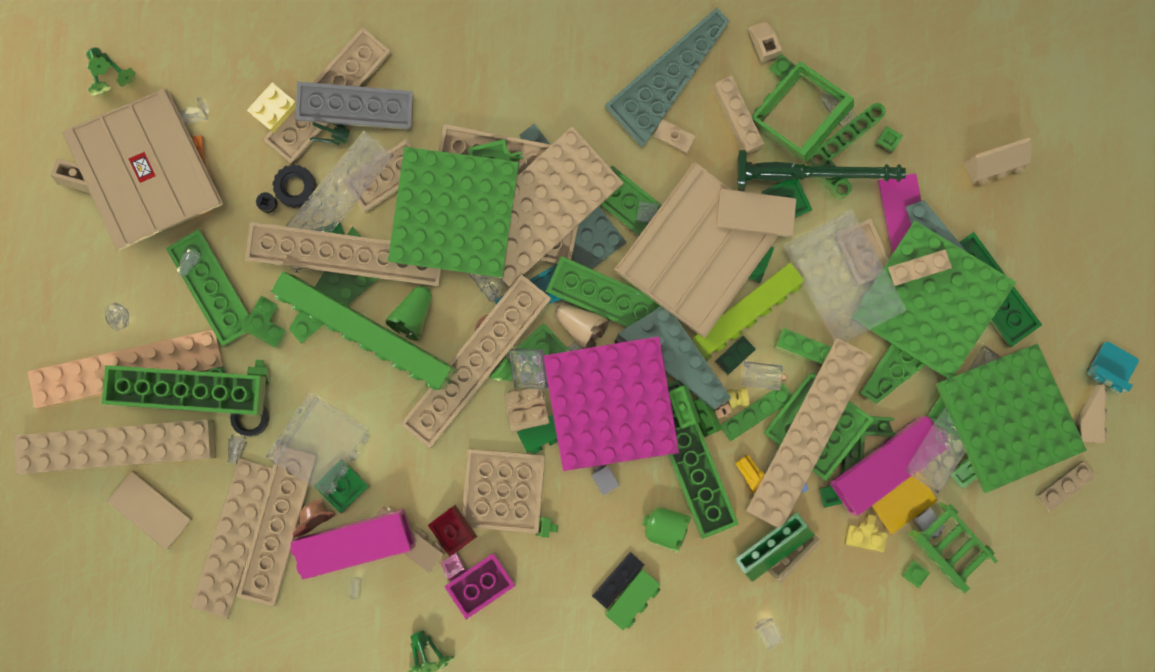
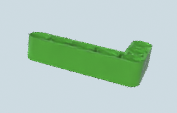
M874 103L822 144L808 159L807 165L837 167L832 160L875 126L885 116V107L881 103ZM871 110L878 111L879 117H874ZM857 122L864 123L865 128L860 129L857 126ZM843 133H847L850 136L849 141L843 139ZM833 145L836 148V152H830L827 146ZM813 157H819L821 164H815ZM818 178L831 195L838 200L846 198L852 190V186L847 178ZM837 186H843L846 189L845 194L838 192Z

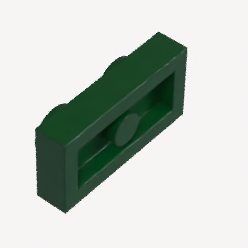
M743 335L714 362L726 375H729L756 348Z

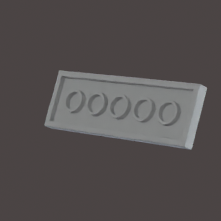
M297 81L295 121L411 130L413 91Z

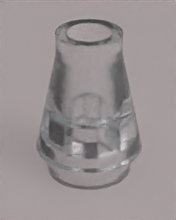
M188 247L183 252L176 272L187 277L201 261L202 254Z
M236 434L231 435L230 439H228L227 462L238 464L247 445L246 437Z

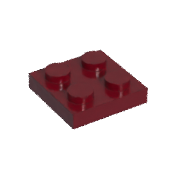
M456 505L428 524V527L449 557L478 537Z

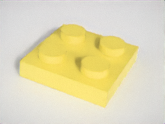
M271 83L247 111L274 133L296 109V102L275 84Z

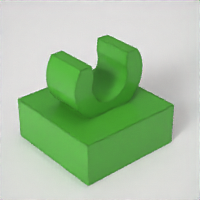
M256 360L255 367H248L247 375L266 377V382H270L271 375L268 368H266V364H264V360Z
M540 516L539 531L536 533V536L549 538L550 532H558V524L551 523V518Z

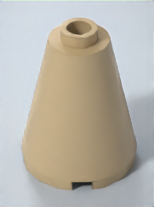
M568 302L559 303L554 311L556 313L555 318L582 349L594 347L597 344L594 341L598 337L602 338L609 324L608 319Z

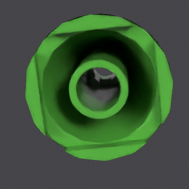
M423 285L415 287L387 316L385 320L386 325L398 334L402 332L407 334L406 338L418 341L432 300L431 290Z

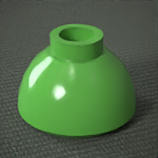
M507 356L501 360L499 365L489 375L491 379L496 381L506 380L508 382L513 378L515 373L512 371V363Z

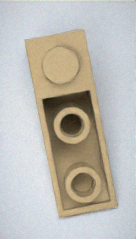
M1104 384L1094 386L1075 421L1077 430L1084 443H1105L1107 438V429L1105 428V420L1107 419V409L1105 408L1107 390Z

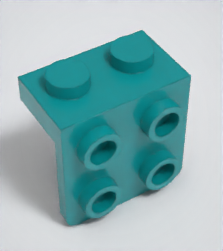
M1104 342L1087 374L1092 376L1096 382L1108 385L1116 393L1130 392L1133 385L1128 381L1139 363V359L1110 342Z

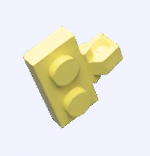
M866 514L865 522L860 523L859 527L848 525L845 544L884 552L888 533L879 532L878 526H875L876 516Z

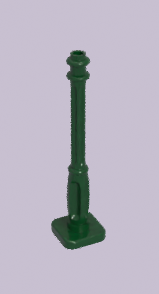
M739 150L737 191L743 192L746 188V181H751V179L791 181L797 179L804 180L805 178L884 179L885 182H888L889 179H896L897 182H900L901 179L906 177V168L900 164L896 167H889L888 164H885L884 167L805 166V164L799 165L786 162L752 164V162H747L746 150Z

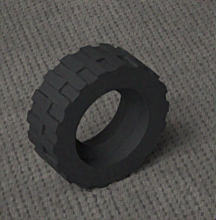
M294 164L286 165L274 176L275 179L272 183L273 192L284 205L292 208H301L304 205H308L314 199L313 197L317 192L316 180L305 167ZM298 177L303 181L304 189L299 195H290L286 191V183L290 178Z

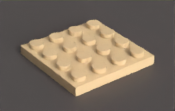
M468 449L462 515L471 528L538 533L545 456Z

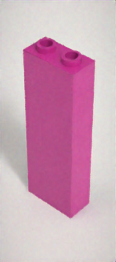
M927 416L917 417L830 482V485L851 515L859 516L948 449L945 444V438L936 431L932 419Z
M401 509L298 537L291 542L290 549L297 562V572L303 580L408 552L416 545L405 510Z

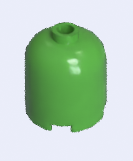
M656 508L652 511L651 515L646 514L643 522V526H646L645 536L652 543L679 553V549L688 531V523L691 522L692 517L666 508Z

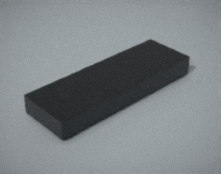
M629 552L594 592L592 597L607 609L645 564Z

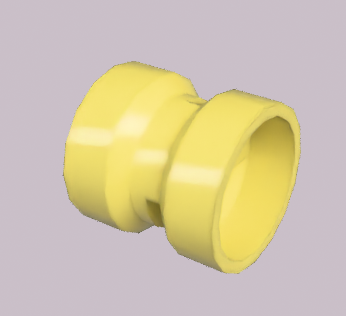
M746 387L739 390H727L731 397V400L728 401L730 408H736L739 405L743 407L749 406Z

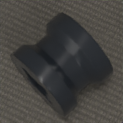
M264 192L256 198V205L264 213L270 214L276 211L278 201L272 194Z

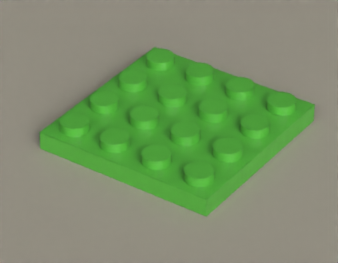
M812 372L764 432L778 445H781L816 378V375ZM848 401L812 471L827 481L874 419Z

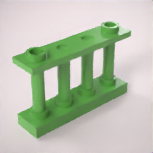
M941 502L939 506L944 510V513L924 532L921 531L919 533L913 529L908 535L955 588L965 594L970 589L965 583L967 581L966 578L986 559L995 564L998 560L993 556L995 552L989 546H984L957 515L958 510L951 504L946 505ZM951 518L957 526L937 545L932 546L929 543L930 537ZM963 532L969 540L949 559L946 558L944 560L941 556L943 554L942 551ZM975 545L981 553L961 573H956L953 570L955 568L954 565Z

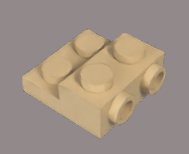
M530 385L527 389L520 391L512 389L504 394L511 432L549 423L541 386Z

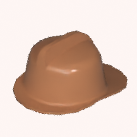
M320 499L305 505L300 511V525L293 531V537L305 535L321 523L328 521L335 515L334 511H328Z

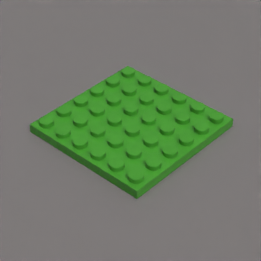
M404 147L388 262L503 278L519 162Z
M914 221L851 319L949 379L955 376L1016 282ZM946 249L951 269L897 286L893 285L888 267Z
M1038 343L936 384L984 493L1087 451Z

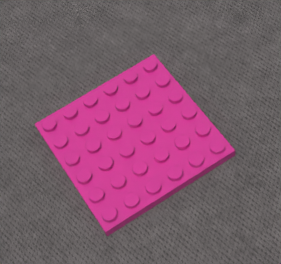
M659 336L543 356L563 471L679 453Z

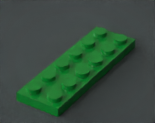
M975 232L959 242L969 254L1005 275ZM1015 287L1012 288L990 321L1009 348L1042 326Z

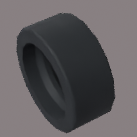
M263 406V416L261 415L260 424L256 428L248 430L239 423L240 414L231 413L230 416L233 429L240 435L249 437L257 436L264 432L270 419L268 410Z

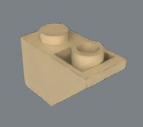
M766 21L748 28L761 63L780 56L781 46L775 32Z

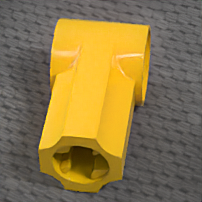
M747 454L734 464L745 478L749 489L755 494L765 474L762 470L758 469L755 462Z

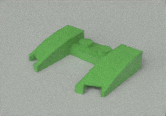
M870 416L874 421L843 459L842 473L864 458L865 435L892 437L897 433L893 432L889 423L894 418Z

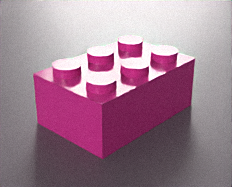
M493 552L444 587L467 620L515 587L516 583L497 554Z

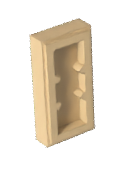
M662 119L653 137L687 154L696 136Z

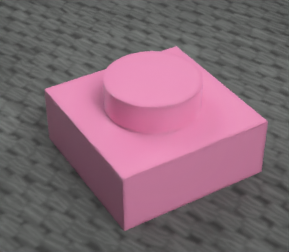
M457 553L440 563L447 579L450 581L467 571L460 555Z

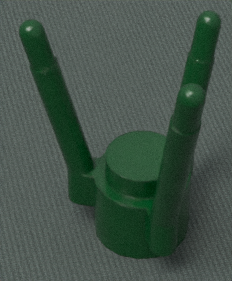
M315 122L312 123L313 126L332 133L331 138L333 139L311 137V141L331 143L338 146L340 143L346 144L350 130L345 129L346 126L333 124L336 127L331 129Z

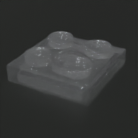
M509 350L515 388H549L544 363V350Z

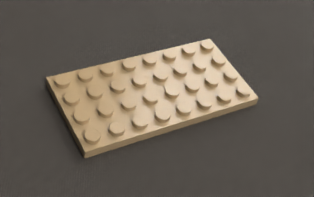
M572 126L517 176L504 275L502 278L509 287L514 284L521 274L524 276L624 184Z

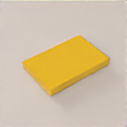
M917 471L871 507L888 533L892 535L938 500L919 471Z

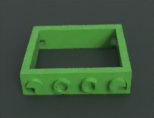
M799 61L794 68L789 69L788 75L784 80L781 79L777 83L776 89L765 97L763 104L754 110L755 113L751 117L757 129L806 163L854 107V98ZM804 77L840 103L807 142L799 148L763 121L797 81Z

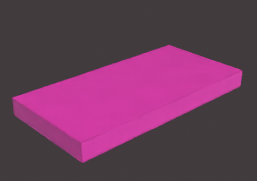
M916 173L906 175L905 179H901L900 182H897L896 179H889L888 182H885L884 179L877 181L892 254L911 227L905 207L922 201Z

